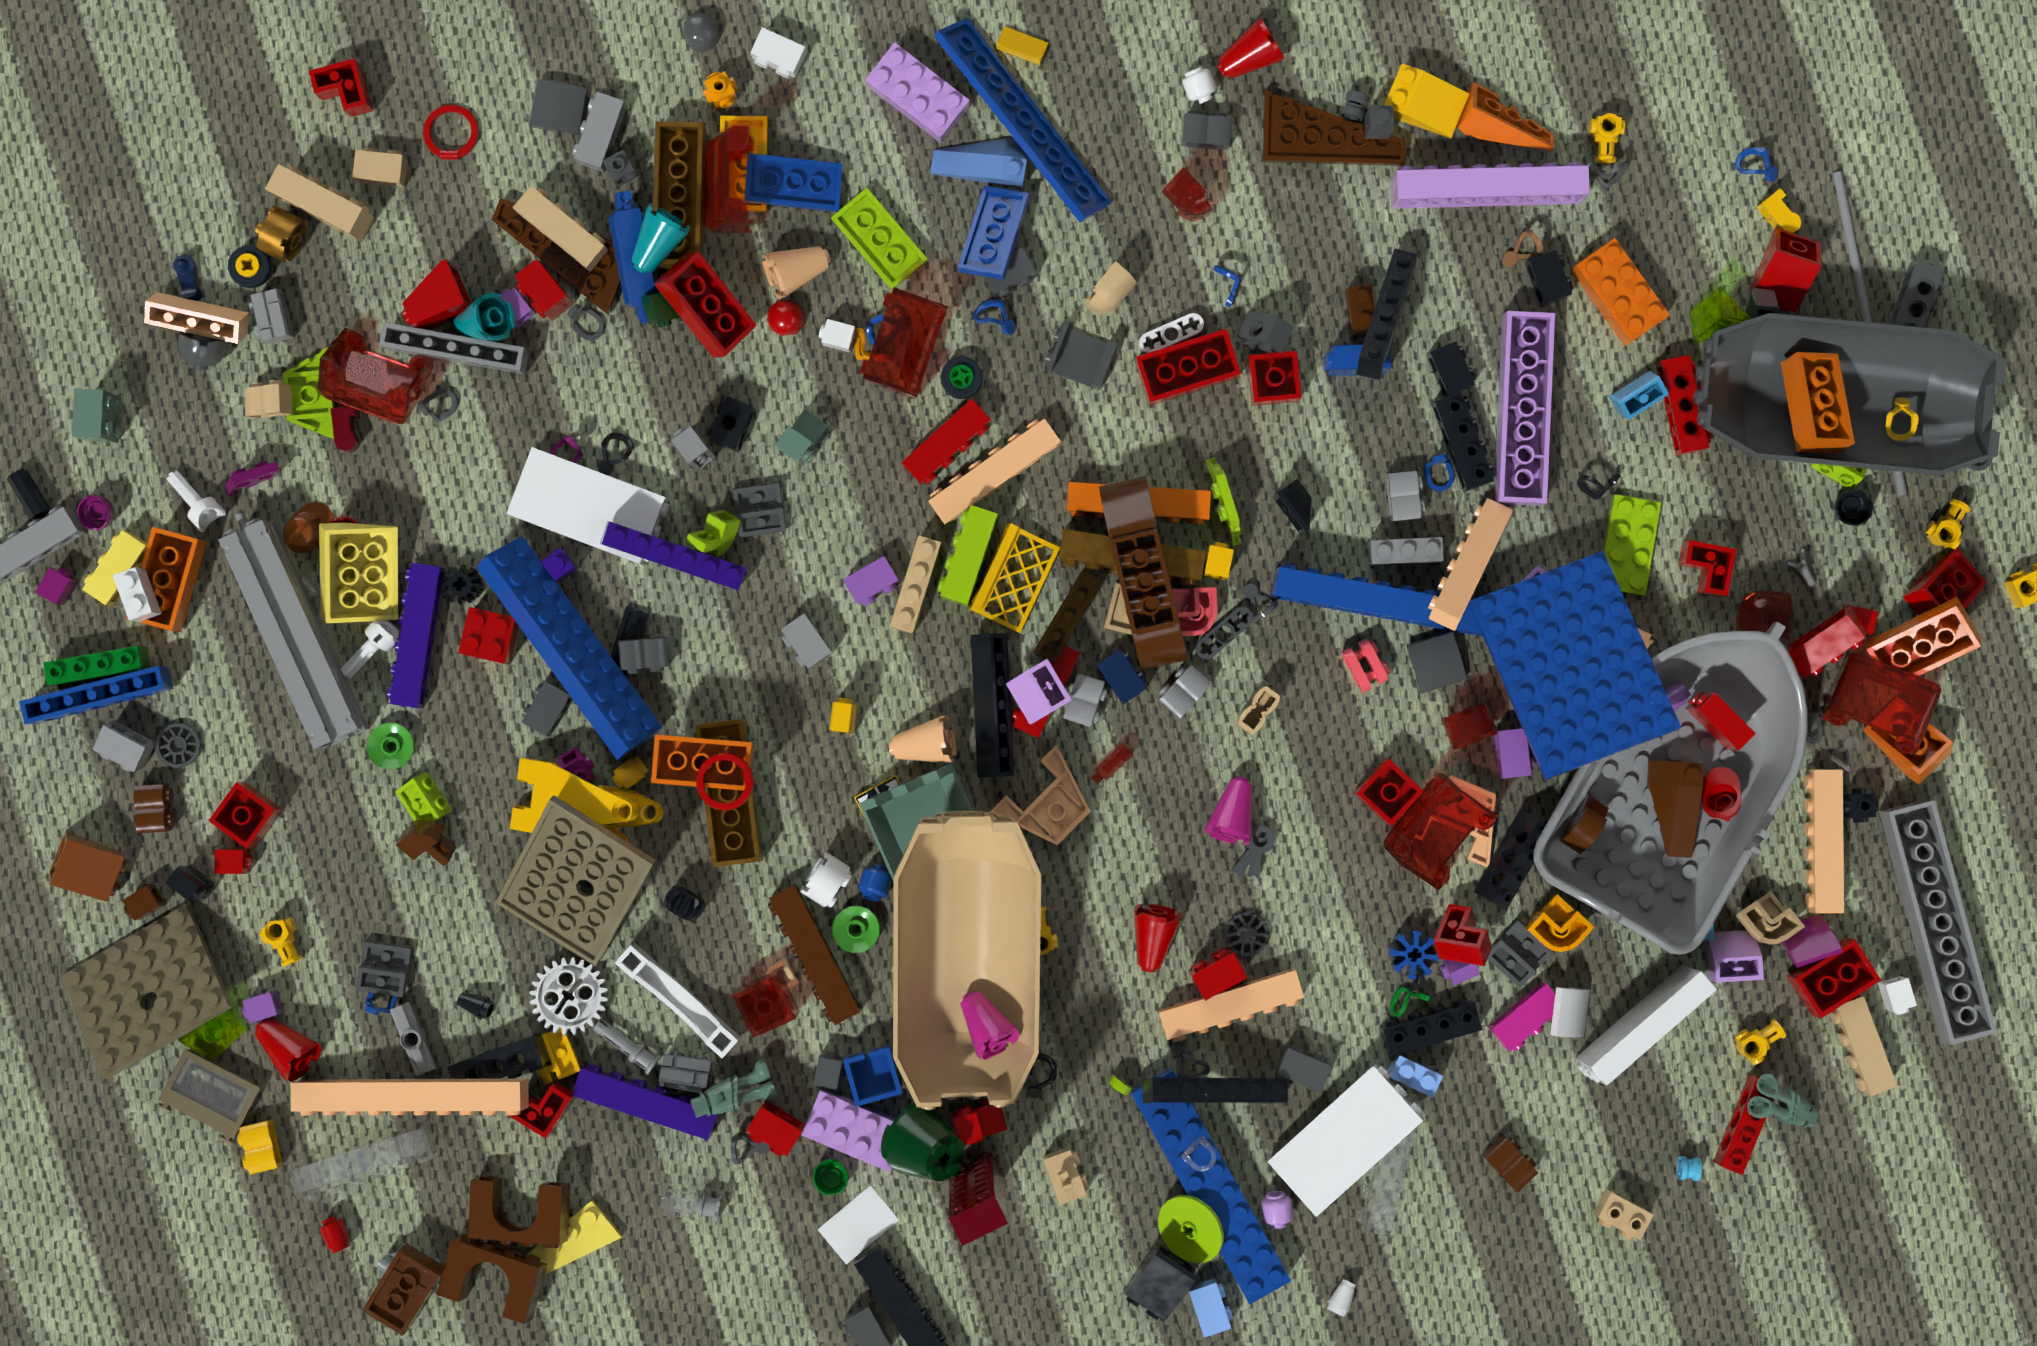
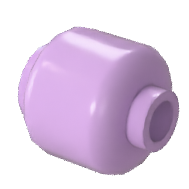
M1283 1191L1268 1192L1266 1197L1262 1199L1261 1209L1265 1223L1272 1225V1228L1280 1229L1286 1227V1223L1292 1221L1294 1217L1292 1200Z

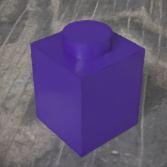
M562 548L557 549L541 561L554 581L559 583L579 569L568 553Z

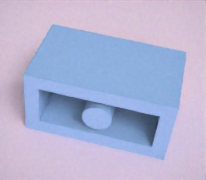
M1401 1054L1393 1057L1387 1069L1391 1075L1390 1078L1432 1098L1443 1078L1440 1073Z
M1215 1278L1194 1284L1190 1288L1189 1293L1204 1338L1232 1329L1229 1321L1234 1319L1230 1307H1224L1222 1298H1225L1226 1295L1222 1283L1217 1284Z

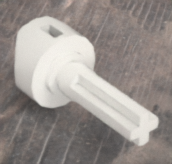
M178 471L168 474L169 477L166 480L191 507L187 515L188 519L200 532H204L207 526L215 519L226 515L225 510L213 497L202 499Z
M388 620L373 621L365 629L364 632L368 640L340 669L345 677L348 676L351 679L379 648L389 652L395 646L399 631Z

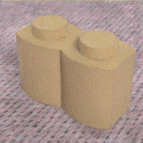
M270 380L268 385L261 382L252 383V387L244 389L245 417L270 418L292 414L291 385H285L283 380Z
M1267 686L1258 689L1252 696L1250 706L1243 709L1239 714L1236 725L1249 735L1256 733L1263 726L1266 715L1277 707L1280 695Z

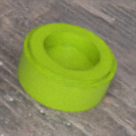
M1114 1074L1108 1081L1114 1089L1125 1096L1133 1089L1128 1083Z

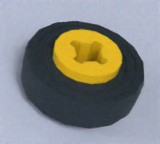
M245 245L232 252L228 260V271L235 283L245 288H256L268 281L272 274V263L267 253L259 250L256 246Z

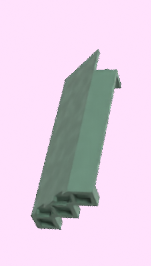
M952 762L859 803L893 882L895 871L922 818H934L936 813L973 811Z

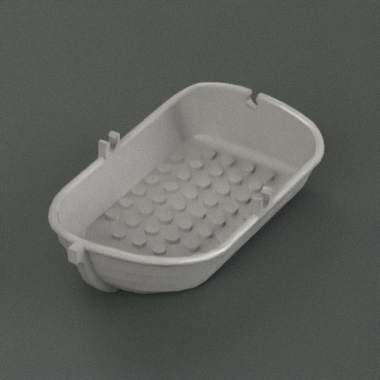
M1774 622L1766 633L1760 631L1707 633L1677 643L1651 658L1664 689L1671 683L1680 681L1688 688L1691 694L1688 701L1697 692H1715L1756 734L1739 751L1725 749L1685 709L1690 704L1686 702L1675 711L1681 725L1679 730L1579 767L1540 834L1534 848L1533 860L1536 868L1549 884L1591 906L1592 912L1598 916L1626 926L1669 953L1677 955L1692 952L1701 944L1751 856L1759 855L1761 852V848H1759L1760 843L1763 839L1767 840L1771 833L1766 830L1797 777L1804 758L1808 728V709L1804 686L1795 663L1787 648L1779 640L1786 628L1785 626ZM1648 760L1704 763L1703 778L1710 770L1717 767H1727L1738 775L1741 788V808L1737 815L1730 818V822H1726L1724 819L1709 817L1704 811L1701 795L1692 858L1668 857L1666 854L1657 813L1654 811L1652 795L1647 785ZM1590 795L1609 808L1605 817L1607 822L1593 844L1580 855L1563 844L1561 839L1567 825L1578 816L1584 799Z

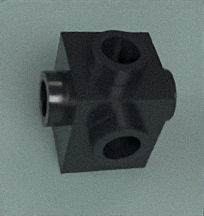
M1862 788L1852 789V793L1843 794L1844 818H1853L1854 823L1868 822V818L1876 817V812L1879 810V801L1875 798V793H1867V789Z

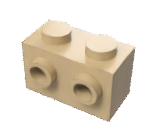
M1607 1188L1593 1212L1599 1218L1597 1221L1599 1224L1609 1229L1614 1226L1620 1229L1619 1234L1629 1240L1635 1237L1640 1241L1654 1216L1648 1210Z

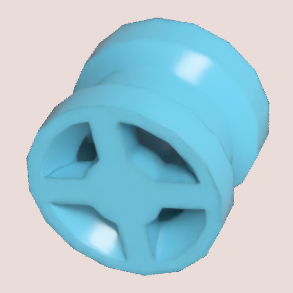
M1679 1156L1677 1160L1678 1179L1685 1180L1686 1178H1691L1693 1181H1700L1702 1175L1701 1158L1693 1157L1692 1159H1687L1686 1156Z

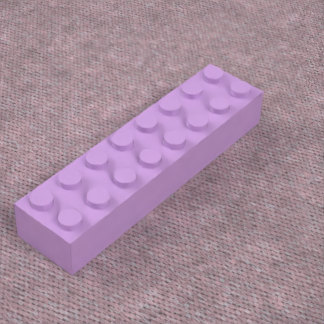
M1580 162L1567 163V166H1557V163H1545L1543 167H1534L1532 163L1520 164L1519 167H1510L1509 164L1495 165V168H1486V165L1478 164L1462 169L1461 165L1448 166V169H1438V166H1425L1423 170H1414L1413 166L1400 167V170H1397L1390 180L1391 209L1580 204L1590 194L1589 165L1581 166Z
M1507 311L1502 315L1494 501L1500 504L1531 506L1547 504L1555 313Z

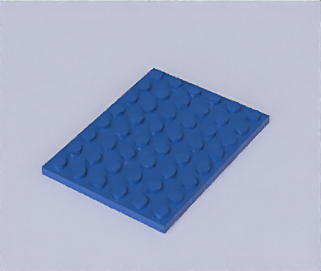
M1603 551L1469 601L1470 608L1544 780L1681 728Z

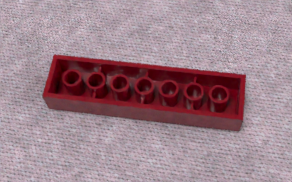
M986 1152L978 1154L973 1158L974 1161L967 1165L961 1163L962 1169L959 1175L949 1178V1221L962 1246L1008 1224L1005 1178L992 1152L986 1154Z

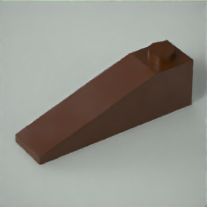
M1648 760L1647 785L1652 795L1654 811L1657 813L1660 832L1668 857L1692 858L1703 789L1704 763Z

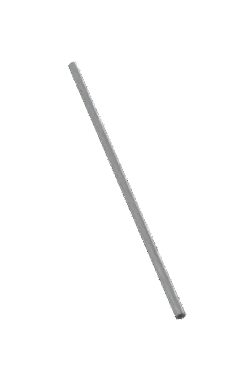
M1842 171L1832 174L1862 322L1873 323ZM1893 471L1897 495L1908 494L1903 472Z

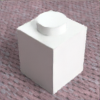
M827 319L826 325H821L819 338L822 339L821 343L823 346L851 352L856 328L852 325Z
M1899 976L1878 982L1886 1010L1899 1015L1910 1011L1909 1008L1917 1006L1909 978Z

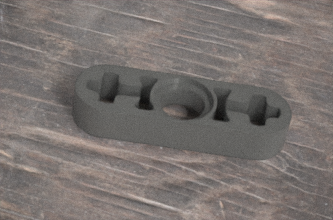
M1246 607L1235 609L1197 642L1195 646L1197 656L1205 660L1214 657L1253 622L1252 612ZM1238 612L1241 614L1246 612L1248 614L1246 617L1248 622L1246 624L1243 622L1239 623L1236 626L1239 631L1235 632L1234 627L1227 623V621L1231 619L1233 623L1238 619ZM1225 626L1230 629L1231 636L1228 640H1221L1218 637L1217 631L1220 627ZM1213 634L1214 639L1221 646L1218 648L1215 644L1210 648L1212 652L1210 655L1208 653L1202 654L1200 652L1202 650L1201 644H1209L1212 641L1209 636Z

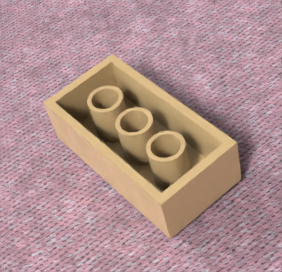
M278 164L265 187V190L279 200L361 243L375 218L369 213L370 209L364 206L362 202L352 197L349 200L341 191L331 186L327 187L320 180L310 175L306 176L299 169L289 164L287 167Z

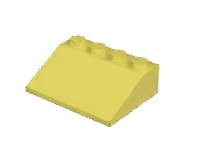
M354 523L319 524L320 617L324 622L345 623L398 620V527Z

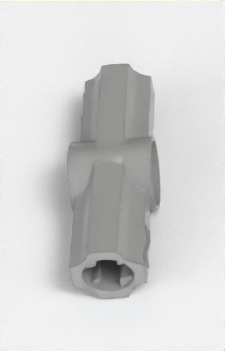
M411 1002L390 1009L400 1035V1044L406 1050L416 1076L437 1068L426 1041V1033L418 1022ZM410 1033L417 1035L418 1043L416 1045L410 1043L408 1038Z

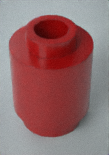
M332 1216L322 1221L323 1226L319 1230L327 1248L331 1249L332 1254L351 1245L349 1242L351 1238L342 1218L337 1219L336 1216Z

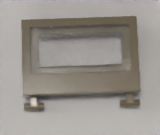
M186 1048L158 1099L164 1104L159 1103L157 1107L171 1113L172 1109L169 1108L171 1106L225 1134L226 1137L221 1135L219 1139L233 1145L234 1141L231 1139L236 1138L239 1128L242 1127L262 1087L233 1073V1066L223 1061L220 1064H216Z

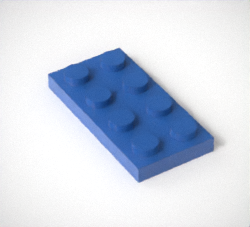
M748 153L744 202L838 212L840 208L842 163Z
M990 186L983 187L957 267L959 272L1001 280L1005 279L1029 204V193Z

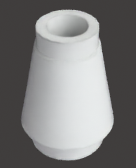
M1343 1279L1328 1300L1329 1305L1327 1309L1345 1317L1346 1313L1350 1311L1356 1285Z

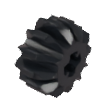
M461 565L458 570L453 566L451 567L453 575L449 573L444 574L449 580L448 582H441V585L448 587V589L444 590L443 594L445 596L451 595L449 598L450 602L454 603L457 600L459 605H464L466 599L471 604L473 603L471 595L480 597V593L475 590L476 588H483V584L476 583L481 579V575H474V568L470 567L467 570L466 565ZM466 582V587H462L461 591V588H458V583Z
M674 885L668 891L663 902L668 911L690 922H695L701 916L706 904L696 893L678 885Z

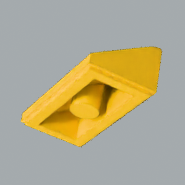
M1004 26L997 41L996 49L1041 65L1048 42Z

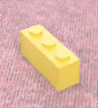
M122 530L113 537L111 541L112 546L108 552L100 556L98 560L99 565L84 581L85 586L82 590L107 606H115L120 598L112 575L134 567L140 568L147 547L146 542L128 531Z

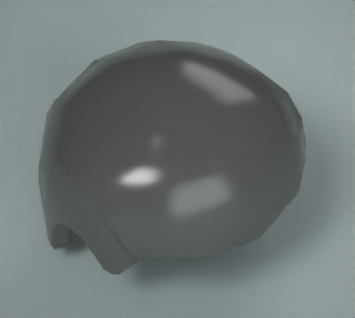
M705 13L692 14L684 22V39L693 51L706 52L712 50L718 43L719 29L717 22L711 15Z

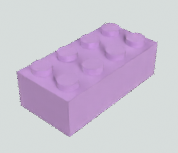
M895 42L865 79L869 89L941 144L970 108V100Z
M822 1087L802 1136L888 1172L892 1169L882 1157L881 1140L887 1124L891 1126L896 1118L867 1105L856 1107L854 1100Z

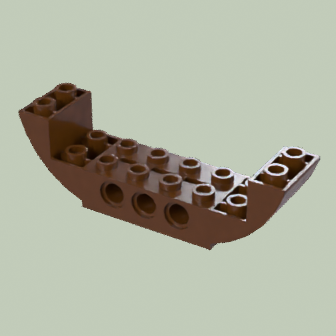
M1146 476L1100 486L1099 491L1111 548L1141 669L1143 671L1187 661V651Z

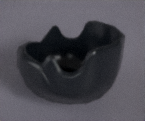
M1851 489L1842 492L1835 500L1834 511L1842 523L1859 526L1871 518L1874 506L1867 494L1861 490Z

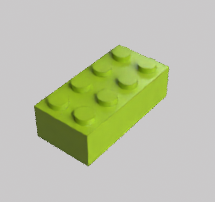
M970 505L969 510L964 509L960 520L961 525H963L962 531L956 532L953 541V547L956 548L954 555L949 554L945 568L948 570L946 578L941 577L937 589L938 592H941L940 596L942 599L969 607L998 520V513Z

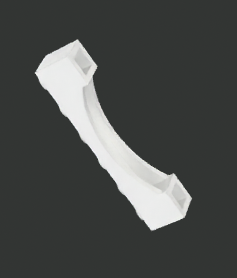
M636 943L631 944L615 962L627 975L635 979L670 1007L721 1058L741 1038Z

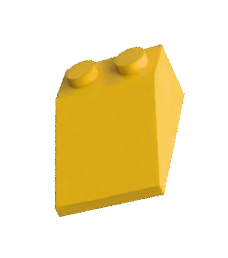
M1401 64L1384 106H1393L1395 120L1452 139L1470 94L1423 70Z

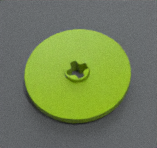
M1178 1195L1170 1198L1160 1209L1158 1216L1160 1234L1168 1248L1178 1257L1192 1263H1205L1212 1260L1220 1252L1224 1242L1223 1227L1216 1213L1205 1202L1193 1196Z

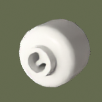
M1199 66L1186 72V77L1182 80V84L1189 100H1198L1200 104L1212 99L1211 93L1216 90V84L1210 70Z

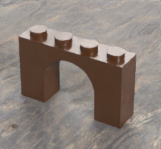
M479 1176L471 1180L468 1238H474L478 1243H489L491 1240H499V1244L502 1245L522 1242V1246L527 1247L536 1246V1243L545 1244V1248H559V1245L568 1241L570 1183L547 1181L539 1185L536 1219L530 1227L522 1228L510 1223L502 1211V1178Z
M461 1234L451 1239L436 1295L456 1302L467 1298L475 1269L481 1262H490L498 1265L505 1272L509 1281V1292L502 1317L522 1324L533 1319L547 1263L541 1262V1259L537 1256L527 1255L526 1257L518 1254L519 1251L512 1248H505V1250L498 1248L494 1242L478 1243L474 1238H468V1234Z

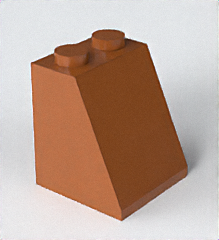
M65 831L48 874L49 884L107 902L109 896H114L118 887V883L115 882L118 873L123 874L127 861L124 860V853Z

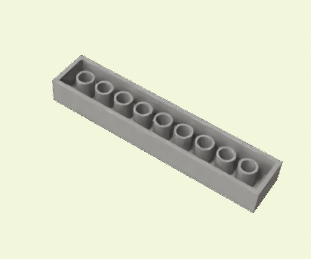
M1924 799L1879 811L1940 1042L1953 1045L1996 1034V1026L1935 800Z

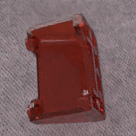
M732 126L711 138L706 144L704 221L707 228L712 232L752 233V220L747 219L745 203L738 198H729L730 162L742 163L744 154L748 151H754V138L749 126Z
M894 287L892 293H886L883 306L887 308L869 360H863L859 373L864 374L862 379L909 399L916 400L948 306Z
M344 328L320 358L318 390L323 397L395 424H404L411 416L432 372L434 359L423 355H414L410 359L409 365L367 351L364 337L356 331Z
M1854 653L1847 657L1835 676L1822 719L1835 726L1845 725L1853 719L1896 736L1895 746L1903 753L1915 755L1920 748L1942 689L1938 684L1868 656Z
M1439 773L1431 779L1423 789L1424 792L1407 809L1384 840V848L1401 866L1438 891L1450 878V869L1446 862L1474 828L1485 831L1491 828L1499 817L1493 810L1443 773Z

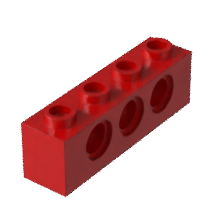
M1690 355L1658 362L1656 364L1658 376L1669 393L1668 397L1664 396L1663 400L1675 456L1708 449L1711 443V436L1707 430L1697 424L1698 408L1697 404L1693 402L1694 392L1696 389L1698 390V383H1695L1694 378L1696 373L1694 361L1690 359ZM1677 376L1684 380L1683 388L1676 385L1675 378ZM1682 399L1689 403L1688 411L1681 408L1680 402ZM1687 422L1694 426L1693 434H1689L1685 430Z
M1751 1074L1747 1077L1713 1160L1719 1166L1743 1175L1767 1118H1755L1750 1115L1747 1109L1748 1102L1754 1096H1761L1772 1102L1774 1101L1773 1098L1767 1097L1758 1091L1756 1084L1759 1077Z

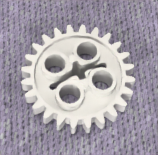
M572 957L570 964H567L566 960L562 958L561 965L559 966L555 961H552V969L544 966L546 974L537 973L540 982H532L537 990L529 992L530 995L536 997V999L530 1001L531 1005H537V1008L532 1013L541 1014L537 1021L542 1022L546 1020L545 1029L553 1025V1033L555 1034L561 1028L563 1036H566L568 1029H571L573 1035H576V1030L579 1027L583 1032H585L586 1024L594 1027L592 1019H601L597 1012L605 1011L606 1009L601 1006V1003L608 1002L607 998L602 997V994L608 992V989L600 987L605 983V980H597L600 971L592 973L593 965L590 964L585 968V961L583 959L577 965L574 957ZM564 974L573 976V981L568 986L560 984V979ZM582 979L583 982L572 994L574 1000H567L560 1013L555 1014L557 1008L565 1001L563 994L565 992L570 993L577 981ZM583 988H590L592 990V996L587 1000L579 997V993ZM551 993H555L558 995V1002L552 1006L547 1005L545 1002L546 997ZM570 1007H575L578 1010V1014L574 1019H567L565 1017V1011Z

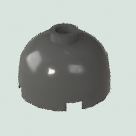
M182 331L179 332L178 351L186 362L193 364L194 369L207 370L208 366L217 365L224 358L227 351V341Z

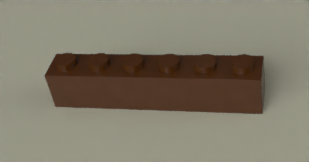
M797 884L769 897L770 903H768V907L773 916L778 915L781 921L779 928L784 937L789 936L793 944L790 946V949L796 959H801L804 965L801 967L805 978L807 980L811 979L815 987L812 988L813 994L818 1001L822 1000L825 1006L823 1012L828 1022L833 1021L834 1025H837L860 1013L862 1009Z

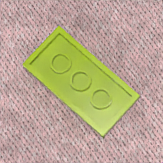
M867 187L831 217L835 225L892 291L928 261L926 256Z
M1614 494L1612 496L1603 552L1621 592L1646 596L1661 502Z

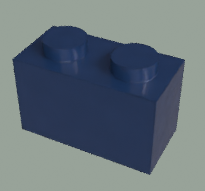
M1119 649L1096 665V667L1119 701L1124 705L1147 689L1144 685L1147 683V680L1140 670L1135 672L1131 666L1134 661L1128 652L1122 653Z

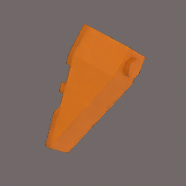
M1472 82L1467 92L1470 94L1458 122V129L1463 134L1482 140L1553 151L1554 135L1532 119L1523 120L1520 114L1516 112L1517 108L1512 105L1509 108L1505 107L1497 101L1500 96Z

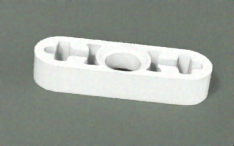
M1196 313L1183 316L1143 334L1139 341V348L1144 354L1176 345L1200 334L1204 327V321ZM1189 319L1199 322L1196 327L1197 330L1194 331L1193 328H1188L1184 331L1187 335L1182 336V329L1178 325L1179 323H1182V327H1185L1189 324ZM1168 328L1176 329L1178 332L1177 339L1173 341L1166 339L1164 335L1165 330ZM1160 332L1161 340L1165 345L1161 346L1160 341L1156 342L1153 345L1154 349L1151 350L1149 347L1143 346L1146 343V338H1149L1151 341L1158 338L1156 333Z

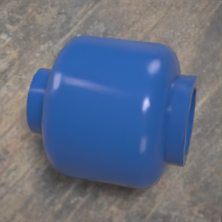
M873 865L872 868H866L862 871L858 889L862 893L863 898L878 902L881 898L888 896L892 877L886 872L887 868Z

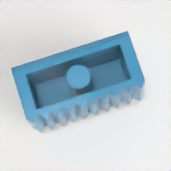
M1648 371L1610 395L1609 398L1617 413L1631 420L1636 414L1639 415L1644 409L1647 410L1648 407H1652V404H1656V401L1660 402V399H1664V396L1668 397L1669 393L1661 378L1652 373V371Z

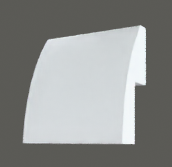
M1556 987L1550 1035L1557 1037H1584L1590 990Z

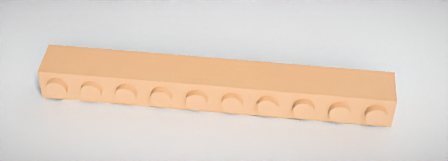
M528 1078L300 1079L290 1083L291 1111H300V1115L303 1116L314 1115L315 1111H323V1115H337V1111H345V1115H359L360 1111H368V1115H382L383 1111H391V1115H404L406 1111H414V1115H427L428 1111H437V1115H450L451 1111H459L460 1115H473L474 1111H483V1115H496L497 1111H506V1115H519L520 1111L529 1108Z

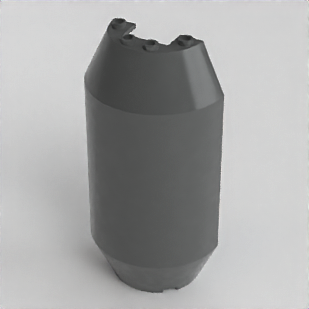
M1768 313L1716 331L1710 338L1705 339L1702 364L1697 366L1696 380H1699L1698 390L1696 389L1694 392L1693 402L1697 404L1698 425H1701L1703 429L1753 458L1943 475L1998 456L2000 432L1992 431L1995 387L2003 385L2005 382L2006 359L1954 330ZM1796 352L1834 353L1839 355L1855 444L1838 454L1796 452L1781 363ZM1899 397L1909 399L1911 401L1909 408L1917 413L1919 417L1915 434L1905 441L1893 440L1886 433L1887 415L1895 408L1894 400ZM1901 410L1894 415L1891 430L1898 435L1907 433L1911 428V416Z

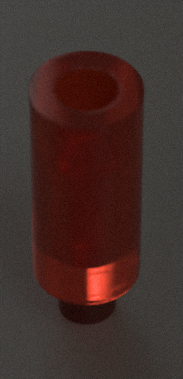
M1121 743L1095 768L1097 772L1091 779L1097 785L1103 779L1107 781L1134 754Z

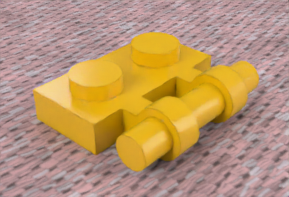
M559 1028L556 1034L553 1033V1030L542 1034L552 1062L548 1066L546 1062L543 1063L544 1068L536 1071L538 1077L542 1078L544 1085L553 1082L550 1075L551 1072H556L558 1080L579 1072L581 1065L568 1032L566 1036H563L562 1029Z

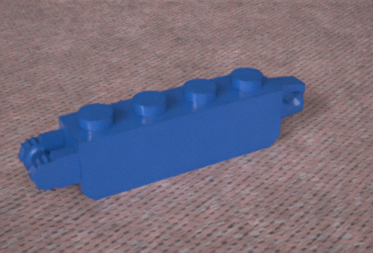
M631 191L615 193V212L608 219L624 304L629 307H635L638 321L647 324L648 321L641 297L659 292V290L654 285L652 274H655V270L652 273L647 271L646 274H643L633 267L634 263L631 259L645 214L641 213L640 208H636Z

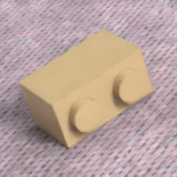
M364 147L363 150H355L352 178L358 183L405 188L408 159L397 150H387V153L378 152L377 149Z

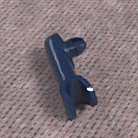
M180 255L173 263V268L176 271L182 289L179 292L183 298L198 301L202 298V292L197 283L195 261L189 255Z

